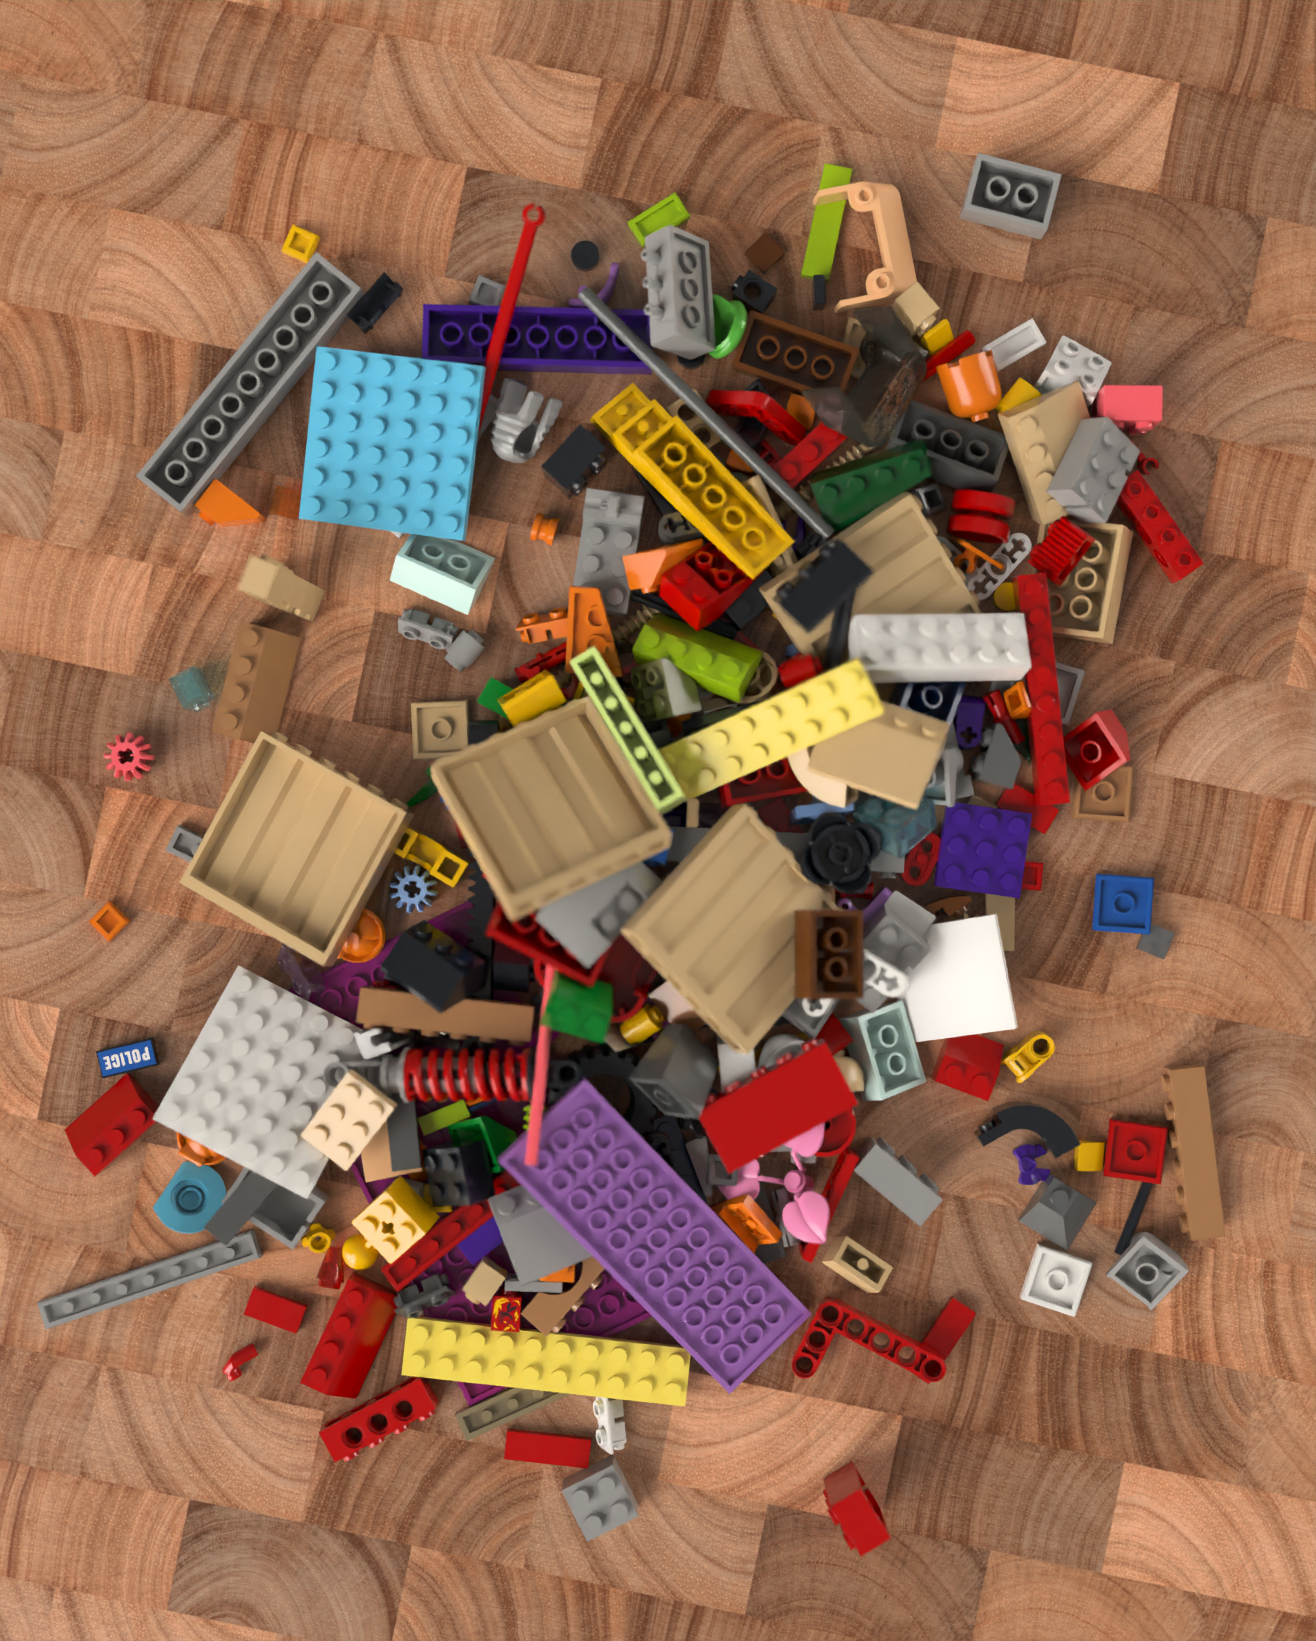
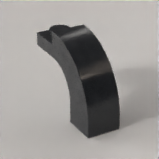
M1010 1102L993 1108L998 1119L994 1121L991 1118L978 1125L979 1130L974 1132L977 1140L984 1147L1013 1130H1031L1039 1134L1049 1153L1054 1158H1058L1081 1145L1072 1129L1062 1118L1051 1110L1030 1102Z

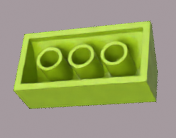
M658 613L644 624L632 648L637 664L642 665L666 658L694 680L697 687L741 703L763 656L762 651L704 629L697 632L690 624Z

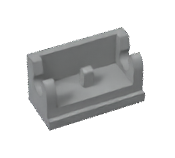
M381 1025V1028L364 1029L354 1033L363 1059L368 1060L417 1039L415 1033L410 1032L400 1035L398 1032L392 1031V1026Z

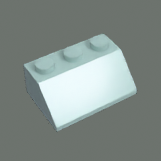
M410 534L396 555L390 581L468 615L481 593L495 558L453 539Z
M902 1000L880 1005L874 1013L865 1009L839 1019V1022L853 1039V1042L847 1045L849 1056L855 1058L864 1070L865 1091H860L863 1101L884 1100L927 1082Z

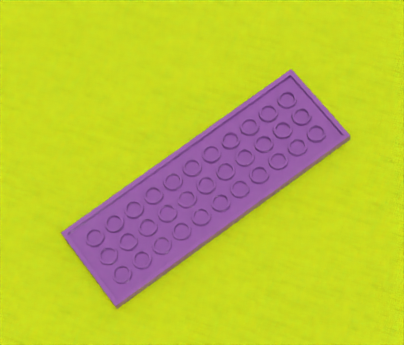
M584 1077L542 1115L537 1166L525 1164L529 1129L498 1157V1161L729 1394L812 1315L806 1306Z

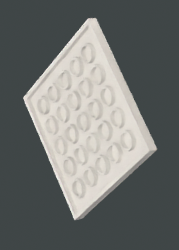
M238 965L155 1113L153 1120L308 1199L330 1158L300 1135L336 1089L325 1083L323 1077L325 1068L332 1062L364 1060L354 1033L362 1031V1029ZM387 1052L368 1060H381V1056H384ZM341 1067L335 1073V1079L338 1083L345 1077V1071Z

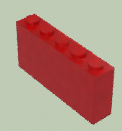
M816 1037L801 1044V1050L793 1054L789 1051L778 1056L775 1059L776 1063L768 1068L762 1065L749 1073L750 1077L742 1082L736 1079L723 1087L725 1091L716 1096L713 1093L708 1094L699 1119L729 1174L858 1104L823 1038L819 1040Z

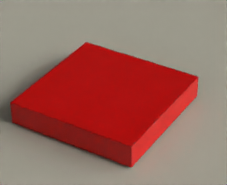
M1110 1119L1103 1176L1161 1185L1168 1127Z

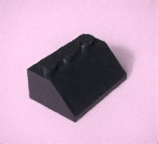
M837 538L834 541L826 542L820 548V554L812 562L811 560L805 562L798 569V575L790 582L786 581L781 584L776 590L777 595L772 598L790 620L808 634L875 573L848 545Z
M426 920L403 931L381 965L382 972L440 1014L483 989L485 961Z

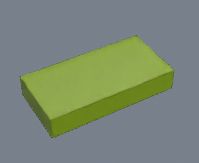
M676 192L628 221L627 225L643 249L645 248L646 236L668 225L678 227L690 219V214Z

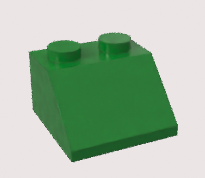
M556 970L540 1025L594 1042L604 1043L612 1015L613 985L595 980L593 987H589Z

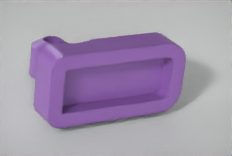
M883 886L872 897V900H869L861 909L863 910V928L893 894L886 886ZM843 898L836 903V906L842 908V904L846 903L847 908L844 910H858L848 899Z

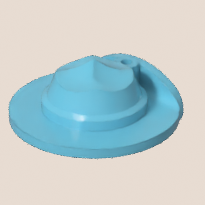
M185 1161L154 1204L153 1210L157 1213L161 1222L173 1231L186 1234L205 1230L204 1226L223 1205L222 1200L226 1196L224 1182L220 1175L207 1165L198 1167L192 1162Z

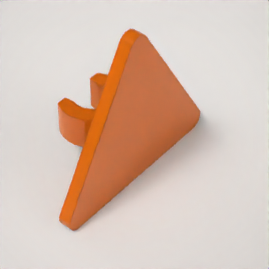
M951 537L950 540L966 549L963 554L956 556L953 565L960 567L963 561L968 560L969 567L965 571L968 574L972 575L976 571L978 557L1001 570L1004 568L1002 564L966 541Z

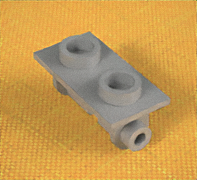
M410 608V610L404 609L402 616L398 619V633H401L410 640L418 639L427 642L436 649H448L453 643V638L456 637L458 627L454 626L453 622L435 617L432 625L427 624L430 618L429 614Z

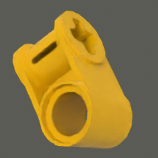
M1033 1031L1002 1056L1001 1064L1006 1065L1016 1076L1015 1080L1021 1083L1051 1057L1055 1049L1054 1042L1044 1032ZM1037 1039H1045L1047 1043L1046 1048L1041 1052H1035L1033 1050L1034 1042ZM1015 1060L1022 1065V1068L1015 1063Z

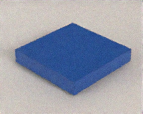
M1096 874L1092 930L1150 935L1154 878Z

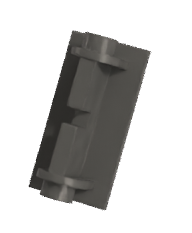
M437 1273L421 1281L424 1289L421 1293L417 1284L397 1292V1296L394 1297V1302L398 1307L395 1309V1313L404 1318H415L430 1306H440L448 1302V1298L456 1295V1292L446 1286L450 1283L447 1274L441 1275Z

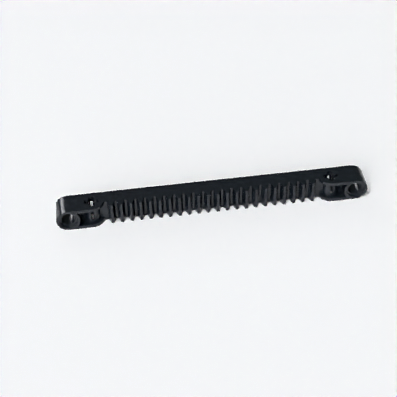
M470 720L468 746L480 744L487 741L492 735L500 733L499 720ZM473 852L469 853V856L476 858ZM476 859V862L469 864V868L476 870V873L468 876V879L475 881V885L468 887L469 891L475 893L474 897L468 898V902L474 904L475 908L467 910V913L475 916V918L467 922V925L474 927L473 931L467 933L468 937L474 939V942L467 944V948L473 950V954L485 961L483 989L471 996L473 998L493 1000L495 938L487 935L486 931L495 909L496 893L490 882L482 877L484 871ZM469 1035L462 1043L461 1049L467 1048L470 1052V1057H474L475 1052L470 1050L469 1047L478 1042V1047H483L485 1051L486 1061H489L492 1043L479 1041V1036Z

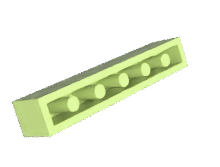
M595 646L569 661L657 810L664 814L686 801L687 797Z

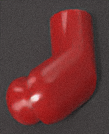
M253 1343L233 1353L223 1366V1374H226L229 1381H234L241 1377L242 1372L239 1366L258 1356Z

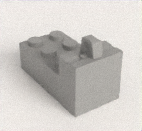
M587 488L573 586L600 587L606 613L628 617L632 590L629 589L622 556L638 552L645 506L644 497Z

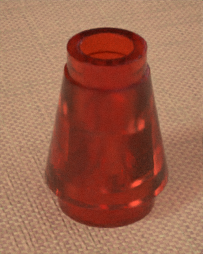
M330 1246L327 1249L316 1276L319 1279L317 1286L340 1289L341 1283H344L342 1248Z

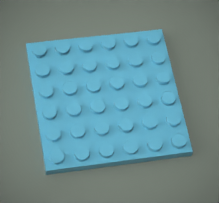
M317 346L299 519L466 541L486 367Z

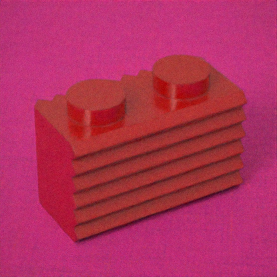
M1064 516L1060 517V520H1055L1048 528L1049 535L1046 536L1042 543L1034 546L1030 552L1031 558L1028 559L1030 565L1041 573H1046V577L1061 586L1096 540Z

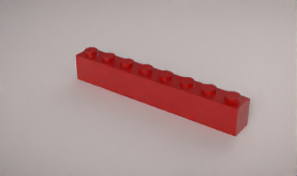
M1046 573L1018 575L1012 579L1015 612L1024 613L1031 668L1023 676V682L1031 704V710L1027 717L1035 802L1036 806L1070 803Z

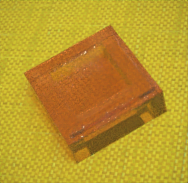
M276 485L269 513L299 521L301 491Z

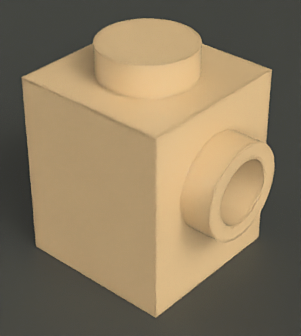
M484 1256L465 1282L462 1290L466 1292L465 1296L477 1305L482 1303L486 1306L505 1280L508 1271Z

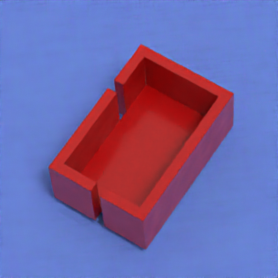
M852 1461L823 1479L826 1488L823 1490V1494L826 1498V1505L829 1508L827 1511L835 1525L840 1523L844 1533L842 1534L843 1538L851 1550L856 1548L862 1557L891 1539L882 1509L869 1488L862 1491V1487L866 1483Z

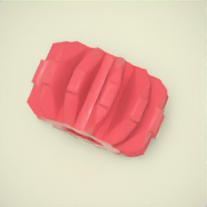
M128 732L125 739L122 735L115 736L117 745L108 742L107 747L112 750V753H105L103 756L106 759H112V762L108 763L106 768L108 770L115 769L114 777L120 778L124 775L125 781H131L133 775L137 779L143 778L141 769L145 771L151 770L150 765L146 764V760L152 761L154 756L147 755L146 752L151 750L152 746L151 744L143 745L145 739L143 736L139 735L135 738L133 733ZM126 752H133L131 756H134L132 762L125 761L128 759L124 757Z

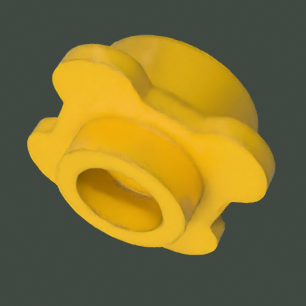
M315 1222L310 1225V1231L306 1236L302 1237L301 1243L304 1247H309L311 1251L321 1254L330 1247L331 1240L335 1238V1232L333 1229L327 1230L321 1227L320 1223Z

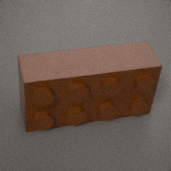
M751 310L744 334L732 363V370L791 392L816 398L819 402L839 408L860 349Z

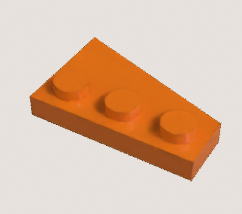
M571 585L569 587L565 673L576 674L569 661L595 646L613 676L623 677L622 667L600 587Z

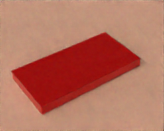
M850 1146L839 1153L821 1193L829 1208L827 1228L859 1160L855 1149ZM801 1240L798 1248L802 1259L812 1263L821 1243Z

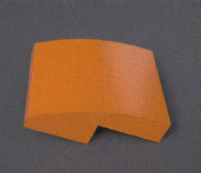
M749 1194L726 1200L711 1208L753 1253L759 1245L778 1243L783 1235Z

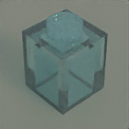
M192 666L168 679L184 710H194L195 713L209 707V701L215 698L199 667Z

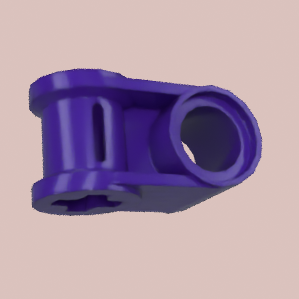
M961 695L953 718L959 750H970L981 740L982 721L985 711V700L983 697ZM966 730H968V735L973 736V739L968 743H965V738L960 737Z

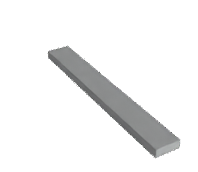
M252 1229L235 1235L227 1246L220 1241H216L42 1299L37 1302L45 1329H49L261 1258L263 1255L255 1231Z

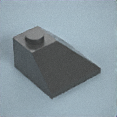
M1049 1173L1047 1179L1042 1181L1018 1220L1063 1249L1068 1250L1097 1202Z

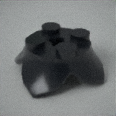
M822 813L810 828L809 844L801 855V872L805 878L814 884H828L844 894H862L871 882L872 872L870 865L881 851L882 833L867 823H850L844 816L838 813ZM836 846L839 849L845 848L847 854L843 855L845 859L842 862L839 859L833 858L832 853L835 852L834 848Z

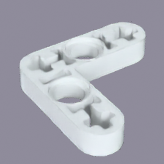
M1014 533L1009 537L1008 543L1002 544L991 555L992 559H999L1005 563L1006 571L1004 574H994L991 570V564L987 561L980 569L977 567L972 575L966 572L964 574L966 581L963 583L968 591L975 589L973 582L978 584L986 577L982 574L984 570L987 576L996 581V583L993 585L990 580L983 588L986 593L980 592L976 596L979 601L988 598L1028 555L1031 550L1029 537L1023 533ZM936 536L940 543L943 542L950 552L955 555L950 559L951 563L954 562L956 556L963 554L946 538ZM1021 540L1024 543L1022 545L1024 551L1023 553L1017 551L1013 554L1011 559L1015 560V562L1012 564L1009 557L1002 554L1001 551L1004 550L1005 554H1007L1014 546L1011 541L1017 542ZM965 560L962 562L964 563L967 569L969 567V561Z
M863 948V963L871 960L876 964L877 968L876 973L871 977L863 973V981L889 997L904 994L909 986L907 976L902 971ZM882 975L890 979L897 976V983L900 985V988H895L891 991V984L888 981L882 979L877 983V980ZM803 999V1008L810 1016H823L830 1011L836 999H821L820 1004L823 1007L815 1010L813 1009L814 1003L811 1002L812 999Z

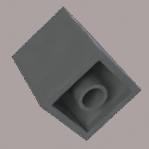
M667 1024L629 1076V1079L665 1115L698 1119L702 1113L719 1062L712 1055L713 1051L707 1045L700 1043L694 1036L695 1032L685 1024Z

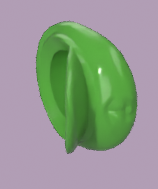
M712 295L716 349L708 353L713 358L720 359L729 355L739 344L745 331L747 313L742 302L738 300L729 302L719 295Z

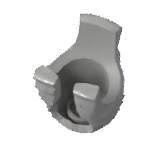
M505 378L500 390L501 397L498 399V406L494 410L496 417L492 421L495 426L491 428L493 435L490 440L493 444V450L500 458L512 463H525L535 456L536 450L541 446L540 442L544 440L545 434L550 432V427L554 425L563 404L558 399L549 398L541 421L538 423L534 419L540 409L544 396L538 392L529 391L524 402L527 385L512 378Z

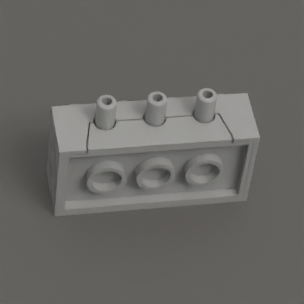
M668 225L645 237V249L641 253V258L646 261L647 276L643 280V286L648 288L649 304L645 306L644 312L650 318L651 346L692 360L716 349L709 241Z

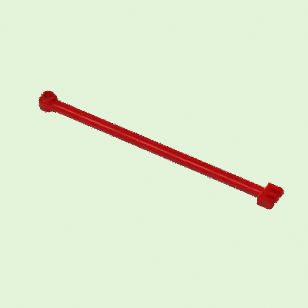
M535 203L526 205L522 212L523 229L483 365L486 369L478 435L538 227L546 219V212L540 205L536 209L539 213V218L536 221H531L528 218V213L535 208Z

